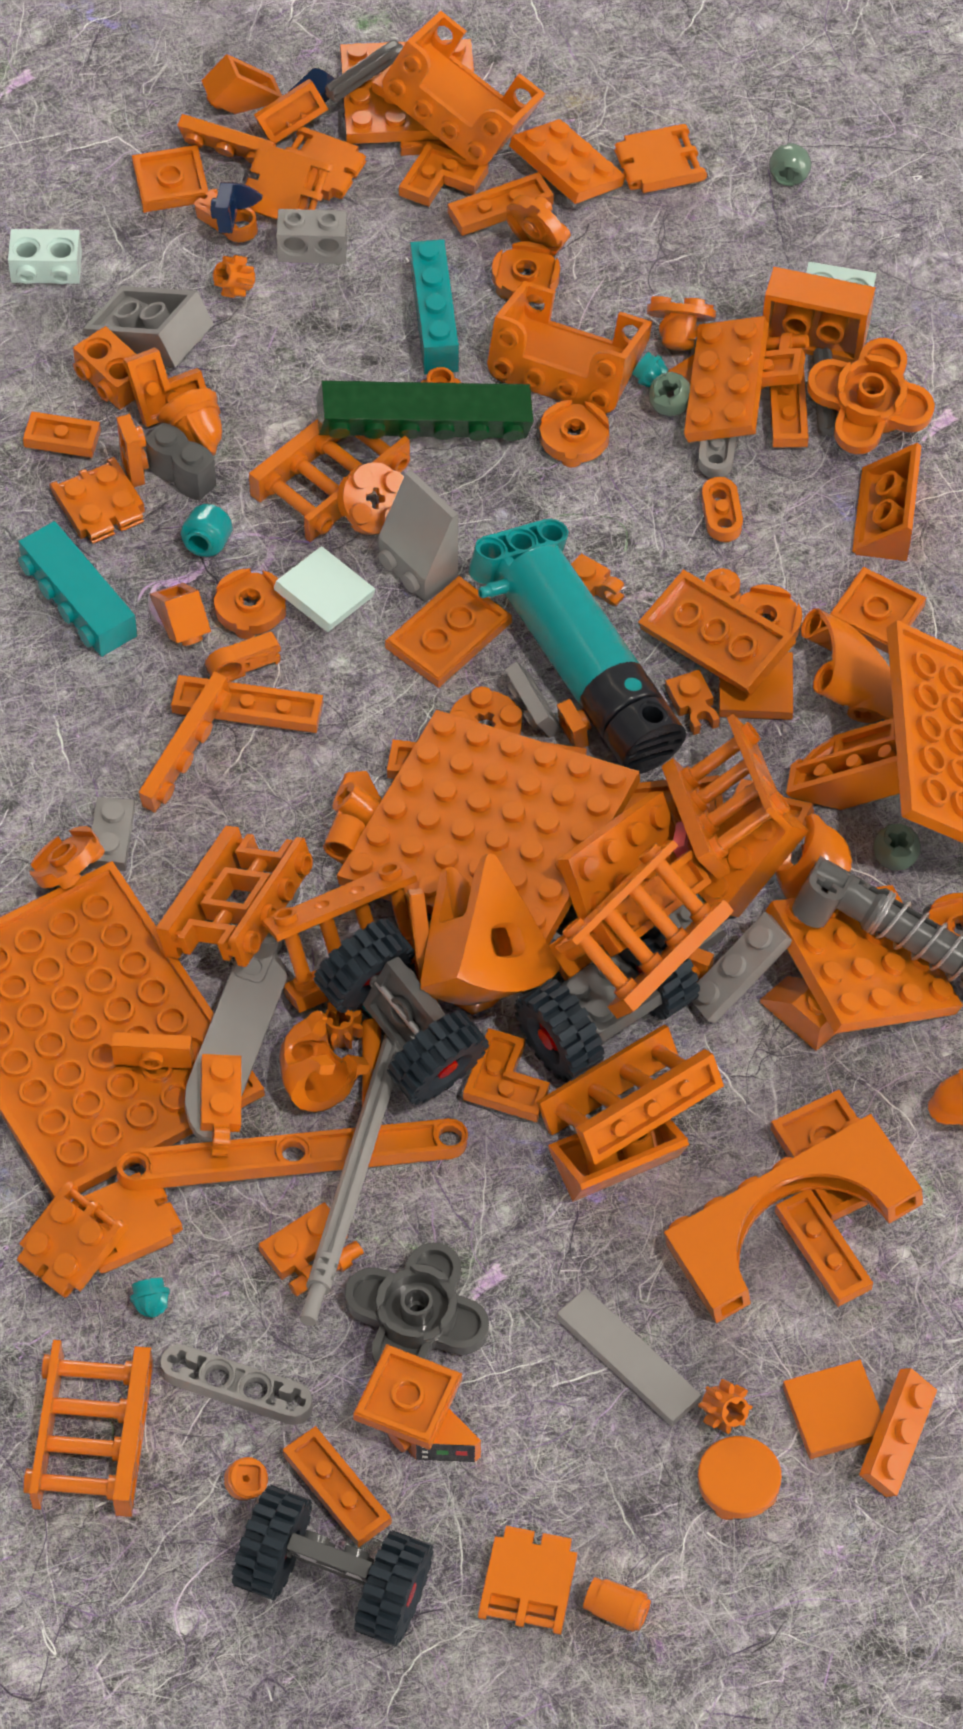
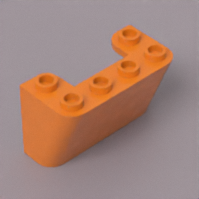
M440 11L405 43L384 76L382 88L385 95L393 103L466 161L475 166H483L490 162L537 108L546 93L519 73L504 96L452 56L467 31L444 12ZM439 26L449 28L453 37L451 42H445L440 39L437 33ZM517 89H525L530 93L531 100L527 104H523L517 99Z
M523 281L494 318L487 361L490 374L495 379L507 384H530L531 392L559 401L572 400V404L584 405V401L598 406L605 414L613 411L649 341L652 321L620 311L617 317L613 340L551 321L556 291ZM531 294L540 296L544 301V309L536 310L532 308L528 303V296ZM627 325H633L639 329L632 340L625 336L624 327Z

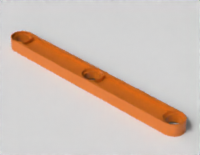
M450 1118L381 1125L368 1167L457 1158L467 1148L468 1130L461 1121ZM356 1127L230 1140L228 1157L212 1156V1142L133 1149L124 1152L118 1158L116 1166L117 1179L122 1187L137 1191L343 1170ZM445 1132H454L460 1137L461 1141L456 1145H446L440 1141L439 1136ZM296 1147L304 1153V1156L298 1161H289L283 1157L282 1153L287 1148ZM139 1163L145 1167L146 1171L141 1176L130 1177L124 1173L123 1169L128 1164Z

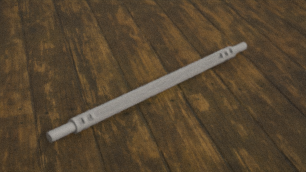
M386 1033L306 1284L309 1292L300 1321L307 1326H314L316 1324L324 1296L330 1293L394 1085V1081L388 1075L387 1070L389 1069V1063L395 1060L393 1057L400 1051Z

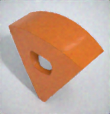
M489 853L480 858L474 873L472 886L454 867H447L441 871L430 922L420 989L432 997L447 1003L476 1005L533 989L555 976L560 970L559 964L525 902L496 855Z

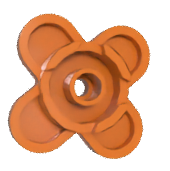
M889 338L873 339L865 344L859 359L852 364L836 359H826L815 364L809 372L807 381L808 393L819 405L839 412L834 427V438L837 444L849 453L865 454L875 449L886 427L912 433L923 430L932 420L935 408L934 399L925 388L909 383L907 379H904L907 354L902 345L895 340Z

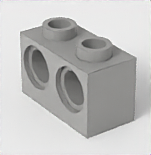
M278 209L276 234L278 262L346 264L347 211Z

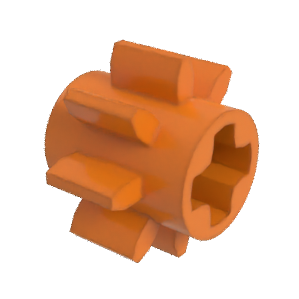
M233 255V257L223 256L222 262L215 266L213 271L214 286L222 287V296L235 298V296L245 297L246 291L253 287L255 272L254 267L246 265L247 257Z
M327 1003L328 1009L325 1012V1015L328 1017V1020H326V1031L331 1049L333 1051L336 1048L344 1047L352 1049L354 1038H362L363 1026L360 1025L362 1022L361 1010L355 1012L347 1010L345 1013L337 1011L332 1003Z
M721 1379L719 1386L711 1388L707 1386L705 1388L706 1392L702 1402L698 1404V1407L707 1413L703 1420L705 1424L712 1428L717 1427L726 1434H730L732 1427L746 1425L745 1420L748 1417L749 1410L753 1408L744 1399L748 1393L747 1389L738 1384L734 1385L725 1379Z

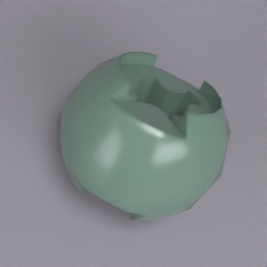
M794 143L779 146L773 151L769 161V169L773 178L785 186H794L804 181L808 177L812 165L807 150Z
M674 372L662 373L653 380L649 388L650 404L660 414L669 417L680 415L687 410L691 384L680 374ZM673 390L675 396L668 398L667 392Z
M901 823L889 824L877 834L873 842V850L876 860L883 867L898 871L906 870L915 864L921 853V844L918 834L911 827Z

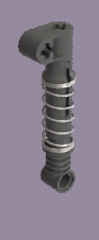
M820 855L792 906L794 915L801 922L815 928L824 927L835 909H838L860 922L861 929L870 933V935L875 933L876 939L884 936L893 941L895 950L903 947L910 951L912 960L922 958L929 962L931 971L939 968L948 973V981H953L960 975L962 980L960 987L963 988V933L960 936L947 929V922L943 923L942 926L929 919V912L922 915L911 908V901L906 904L901 903L895 899L896 893H893V891L887 888L877 889Z

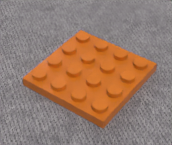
M462 39L452 56L474 72L471 39ZM388 42L340 44L342 74ZM398 42V43H399V44H402L403 47H404V45H405L406 42ZM387 68L343 97L346 142L440 140L396 104L372 92V81Z
M893 885L876 887L877 889L887 888L893 891V893H896L895 899L903 903ZM796 898L771 901L765 910L768 914L772 915L792 939L787 950L835 1034L956 1015L963 1006L941 969L937 968L931 971L929 962L924 959L912 960L910 951L903 947L895 950L893 941L884 936L876 939L875 933L870 935V933L861 929L860 922L838 909H835L827 924L821 928L808 926L794 915L792 906Z

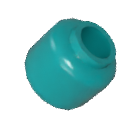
M213 504L198 505L185 520L181 529V539L186 548L197 556H216L223 550L233 531L232 520L218 506Z

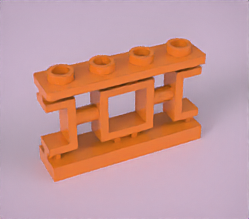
M225 825L155 928L166 956L180 958L183 953L191 955L199 942L217 944L223 960L230 961L234 956L238 966L247 967L269 933L264 927L262 920L273 916L276 911L287 906L306 875L312 869L313 859L305 838L296 837L294 841L286 839L278 852L261 850L258 848L253 834H246L242 838L239 827ZM233 890L251 892L243 904L227 901Z

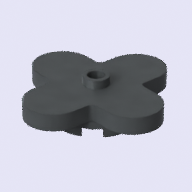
M441 1243L423 1244L411 1253L404 1270L392 1273L380 1268H365L353 1274L348 1280L345 1288V1302L349 1313L358 1321L378 1328L372 1344V1359L375 1367L386 1344L424 1359H428L431 1350L434 1348L456 1355H467L479 1350L485 1344L489 1334L487 1312L476 1301L455 1294L461 1279V1262L457 1253L449 1246Z

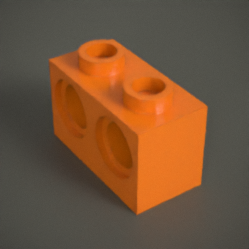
M104 326L73 347L75 360L73 367L76 374L81 380H88L96 388L97 393L104 401H110L121 410L135 400L123 359L136 355V353L109 328Z

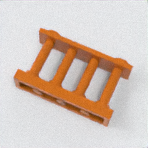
M318 419L249 473L250 495L261 503L269 495L277 494L304 516L305 539L309 542L313 541L320 534L327 533L334 523L342 517L337 503L339 485L312 465L311 462L319 455L327 454L349 472L358 465H362L361 462L336 444L341 438L319 435ZM355 436L379 455L373 462L385 464L392 470L400 473L408 466L410 462V439L406 436L402 437L393 446L388 445L380 438L369 439L365 436ZM302 474L328 494L329 497L315 507L289 487L286 482L294 475Z
M734 714L727 718L734 737L692 768L689 766L683 768L674 758L661 766L695 856L718 880L731 872L725 858L729 854L728 849L768 820L773 818L786 832L792 828L786 813L790 810V806L776 789L758 746V742L761 741L758 732L749 722L743 724ZM741 751L744 758L742 761L702 790L698 789L702 778ZM748 774L751 775L753 783L710 814L707 812L711 801ZM760 797L763 806L720 837L716 835V832L719 831V825Z
M674 840L660 847L657 843L648 847L638 857L642 863L584 920L579 917L570 923L562 932L565 938L556 946V949L562 953L578 945L616 988L614 993L617 997L607 1008L617 1019L634 1012L734 912L724 899L712 905H709L707 902L702 903L665 860L678 847ZM653 870L691 913L689 918L692 922L685 929L683 927L678 928L640 884ZM628 895L665 936L666 940L664 943L667 947L660 954L658 952L653 953L616 911L615 908ZM602 920L608 924L641 963L639 968L642 972L635 979L632 977L627 978L589 934Z
M692 850L681 855L670 864L695 895L712 883ZM658 874L642 885L667 916L683 905ZM629 895L615 908L639 937L655 926ZM604 920L589 933L599 946L608 952L610 957L627 948ZM563 934L549 944V947L559 964V973L564 981H566L592 961L578 945L560 953L556 946L565 938Z
M402 860L384 864L378 871L294 907L279 909L273 916L262 920L264 927L277 942L285 940L296 977L292 981L287 982L283 990L286 998L299 1013L329 1000L313 980L316 977L314 975L315 971L310 972L299 932L319 924L329 954L333 949H338L342 945L334 917L354 909L359 927L364 930L367 924L374 922L369 902L389 894L399 931L412 946L408 906L403 888L418 880L416 874ZM414 958L410 959L412 961L411 964L415 963Z
M664 1024L536 1102L548 1133L554 1135L569 1125L573 1126L576 1129L587 1160L596 1165L724 1087V1083L713 1053L703 1049L685 1060L678 1055L669 1027ZM666 1066L671 1069L656 1079L650 1077ZM633 1086L639 1088L638 1090L634 1091L633 1093L629 1094L623 1099L618 1097V1095L622 1094L623 1092L627 1091ZM602 1105L606 1107L605 1110L590 1119L585 1116Z
M53 1340L51 1354H44L42 1362V1379H47L33 1469L26 1468L23 1486L24 1493L30 1495L32 1508L39 1510L42 1507L44 1491L107 1496V1500L113 1501L115 1516L132 1517L154 1366L151 1347L135 1346L133 1361H126L124 1365L64 1360L61 1340ZM66 1376L123 1381L124 1385L129 1386L127 1399L120 1398V1402L60 1398L61 1378ZM56 1414L118 1419V1423H123L122 1437L115 1436L114 1440L53 1436ZM50 1452L112 1457V1461L118 1462L116 1475H109L108 1479L47 1474Z

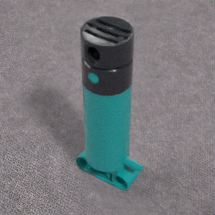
M550 518L479 538L475 544L468 569L473 580L481 584H487L478 589L479 596L486 598L505 594L619 764L637 770L641 774L651 771L671 759L684 743L686 730L563 554L569 534L567 526L557 519Z

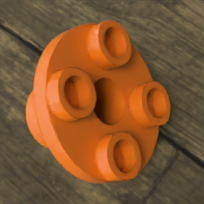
M652 296L650 304L647 305V314L663 319L659 325V333L662 337L663 346L670 350L687 351L695 346V338L698 333L697 322H709L716 319L714 306L705 304L704 299L684 298V303L671 302L672 298Z

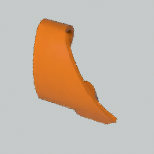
M819 608L809 611L802 622V637L832 651V661L822 665L814 677V692L842 706L847 705L848 717L858 722L872 723L881 719L888 720L894 718L890 667L883 657L861 633L848 623Z
M367 770L345 773L333 801L332 808L337 813L324 842L323 849L330 857L341 864H344L350 852L354 851L360 835L382 800Z

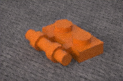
M785 332L780 337L767 338L761 387L801 384L806 358L803 348L809 347V337L807 334L795 335L794 332Z
M325 1202L259 1243L260 1253L281 1280L294 1272L299 1276L288 1283L289 1288L296 1297L308 1290L306 1284L312 1265L308 1263L315 1259L330 1212V1208ZM353 1241L343 1248L336 1271L344 1272L353 1265V1260L364 1254L357 1241Z

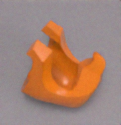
M813 813L804 818L809 832L805 836L804 844L801 845L802 856L796 865H793L791 853L775 872L780 888L787 899L797 897L820 855L846 871L851 872L852 858L846 840L835 829L825 824L818 815Z
M319 1010L312 1012L306 1019L290 1029L281 1045L279 1053L281 1078L289 1097L301 1110L311 1112L327 1110L342 1102L350 1094L358 1076L368 1074L370 1068L364 1057L348 1054L341 1059L330 1048L326 1031V1020H328V1017Z

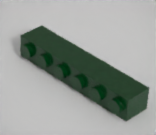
M322 380L316 396L319 435H330L333 438L365 436L369 439H378L383 436H399L400 438L406 436L408 439L435 437L438 440H448L453 437H469L471 440L476 441L487 438H504L507 441H517L527 438L534 422L530 384Z

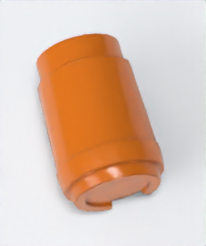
M594 1577L585 1596L583 1609L592 1612V1615L634 1632L635 1630L640 1631L651 1600L648 1599L646 1593L640 1590L638 1591L608 1579L602 1580Z

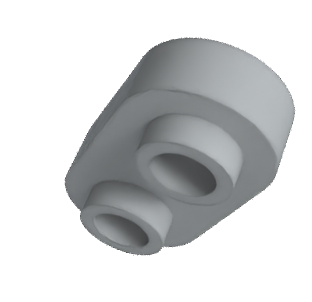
M737 437L700 441L698 455L699 470L711 478L728 475L733 468Z

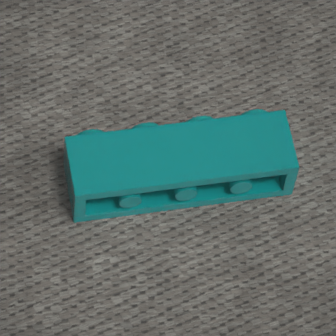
M445 240L410 242L411 276L424 375L436 367H445L452 372H459V343Z
M55 521L18 541L21 555L18 557V562L21 569L27 576L33 575L38 581L41 593L47 600H54L64 621L68 624L72 622L75 625L86 647L90 648L92 646L103 657L138 636L135 614Z

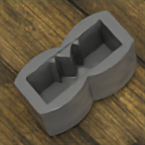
M161 423L145 437L150 470L159 478L174 482L176 488L183 495L194 500H201L216 486L213 455L201 444L188 441L185 434L177 427Z

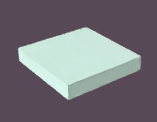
M322 546L276 580L274 585L276 592L326 632L332 630L370 600L376 590Z

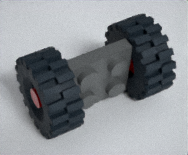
M379 919L376 924L371 922L367 924L364 930L360 928L354 932V936L341 942L342 945L338 949H333L328 954L330 957L323 960L319 965L321 968L315 971L314 975L316 977L313 978L314 982L338 1012L353 1011L359 1004L364 1006L399 1049L400 1052H397L393 1057L395 1060L389 1063L387 1073L412 1104L419 1105L421 1102L425 1103L432 1096L434 1098L439 1096L444 1089L447 1088L448 1090L454 1085L456 1080L462 1079L469 1069L476 1066L477 1060L482 1058L486 1053L485 1050L489 1048V1041L463 1010L460 1012L458 1010L453 1011L451 1015H445L439 1003L427 992L420 989L421 984L417 980L416 975L411 969L407 968L412 962L410 959L415 956V950L390 919Z
M656 926L640 937L653 953L658 952L660 954L667 947L664 943L666 940L665 936ZM628 948L610 957L627 978L632 977L635 979L642 972L639 968L641 963ZM686 959L634 1012L617 1019L607 1008L617 997L614 993L616 988L597 966L592 963L561 984L556 979H548L544 984L518 998L514 1004V1009L517 1011L515 1012V1017L521 1023L518 1026L520 1031L526 1035L527 1039L525 1040L528 1046H532L535 1050L534 1055L538 1060L541 1059L544 1062V1067L549 1072L553 1071L554 1077L558 1080L562 1079L563 1082L567 1083L603 1061L604 1057L602 1055L605 1053L604 1048L600 1044L647 1013L653 1017L657 1016L659 1020L667 1019L699 997L698 992L700 991V985L696 983L699 979L697 973L691 969L693 967L691 960Z
M268 1485L265 1492H262L260 1495L259 1503L255 1504L251 1519H248L245 1526L246 1531L244 1536L241 1537L240 1548L234 1560L236 1564L232 1570V1584L265 1598L276 1600L288 1582L289 1575L295 1567L296 1559L360 1583L364 1587L362 1590L363 1595L357 1607L359 1610L355 1616V1632L397 1647L399 1642L402 1641L404 1633L407 1632L410 1621L416 1612L417 1604L421 1600L422 1591L428 1579L427 1574L432 1564L431 1559L434 1553V1546L392 1530L382 1542L381 1550H378L375 1560L369 1557L370 1554L350 1545H346L344 1551L335 1548L336 1545L331 1543L328 1537L306 1530L311 1516H309L312 1511L311 1499L273 1485Z

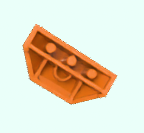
M894 718L834 735L813 749L803 760L799 758L790 766L786 794L790 798L839 810L900 794Z

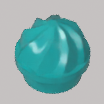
M647 352L637 364L632 374L639 379L638 383L640 385L650 387L656 377L668 372V368L660 355L655 357L650 352Z
M163 1278L145 1279L131 1285L133 1294L130 1296V1301L140 1314L155 1318L168 1308L170 1289L165 1287Z

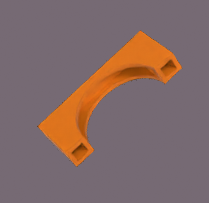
M872 1114L862 1119L857 1117L849 1120L836 1134L829 1138L821 1137L814 1140L808 1145L806 1151L794 1158L785 1157L781 1159L768 1173L759 1178L753 1176L746 1179L733 1193L726 1197L718 1196L711 1199L704 1205L703 1210L691 1217L683 1216L671 1223L668 1230L664 1232L669 1251L716 1324L751 1304L749 1290L740 1273L742 1245L755 1220L778 1200L804 1190L827 1189L840 1191L858 1197L870 1204L885 1218L888 1224L923 1205L921 1186Z

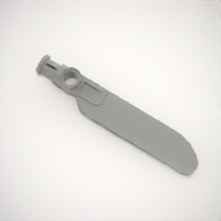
M299 889L296 890L293 899L289 901L286 907H291L292 903L297 901L300 895ZM271 934L266 936L259 951L253 956L247 967L238 966L235 961L186 1085L185 1112L188 1124L196 1138L204 1142H212V1131H200L202 1054L241 1056L242 1097L287 981V971L278 956L283 940L277 942Z

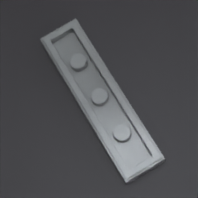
M587 1288L582 1290L557 1312V1320L671 1427L701 1401L702 1395Z

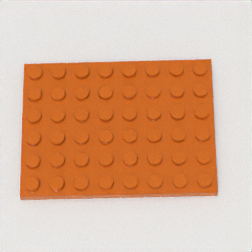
M113 861L81 876L79 881L68 889L59 887L0 917V1115L53 1199L67 1182L74 1183L78 1187L77 1192L82 1193L116 1175L117 1160L126 1151L171 1146L194 1134L189 1127L185 1112L186 1085L192 1069L161 1067L160 1069L149 1070L141 1066L114 1065L111 1048L113 1032L192 1036L194 1066L214 1012L178 958L166 956L155 929L156 925ZM251 1071L241 1097V1108L265 1096L264 1087L253 1071ZM137 1163L128 1164L123 1171Z

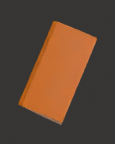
M919 443L912 444L862 467L852 552L856 555L907 561L913 528L922 447Z
M670 1119L596 1165L587 1160L577 1133L549 1144L548 1147L572 1202L678 1158L688 1147L689 1142L688 1138Z

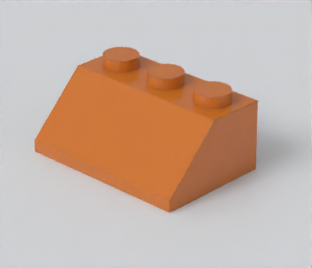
M774 266L765 293L762 315L766 317L769 323L767 338L780 337L785 332H794L795 335L807 334L809 337V347L803 348L804 354L813 356V351L816 348H829L832 351V359L852 364L859 359L862 348L865 346L876 287Z
M760 797L719 825V831L716 832V835L720 837L763 806ZM789 811L786 813L792 828L787 832L771 818L728 849L729 854L725 858L731 872L718 880L702 865L712 883L698 894L709 905L724 899L734 910L730 916L740 917L809 830Z

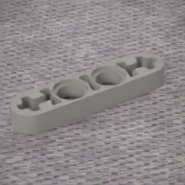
M173 1345L162 1354L161 1369L163 1377L173 1386L286 1424H301L308 1420L312 1414L313 1402L311 1392L301 1383L187 1345ZM180 1359H185L188 1368L181 1367L179 1372H174L172 1363L177 1364ZM202 1364L199 1370V1378L196 1380L194 1370L198 1371V1365ZM217 1369L223 1370L229 1375L227 1383L219 1387L212 1386L206 1381L207 1375ZM259 1382L266 1386L267 1393L261 1399H250L244 1394L245 1388L251 1383ZM275 1389H278L279 1398H275V1405H271L274 1400ZM294 1397L301 1398L302 1406H296L293 1411L288 1410L287 1402H292Z

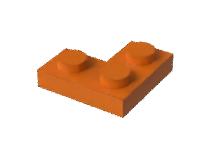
M428 141L399 185V196L429 207L443 184L474 195L488 174L489 163L483 166H475L455 151Z
M155 347L123 359L142 423L146 427L159 423L157 416L160 409L174 397L192 389L206 388L202 371L198 368L168 378L160 351Z
M488 1028L485 1038L489 1041V1048L485 1050V1055L478 1059V1063L472 1068L463 1091V1100L537 1123L541 1112L536 1101L548 1095L550 1082L515 1072L525 1048L524 1038Z

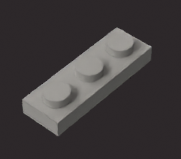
M764 912L698 981L697 984L700 985L699 997L693 1001V1004L708 1021L715 1024L790 946L792 939L772 915Z

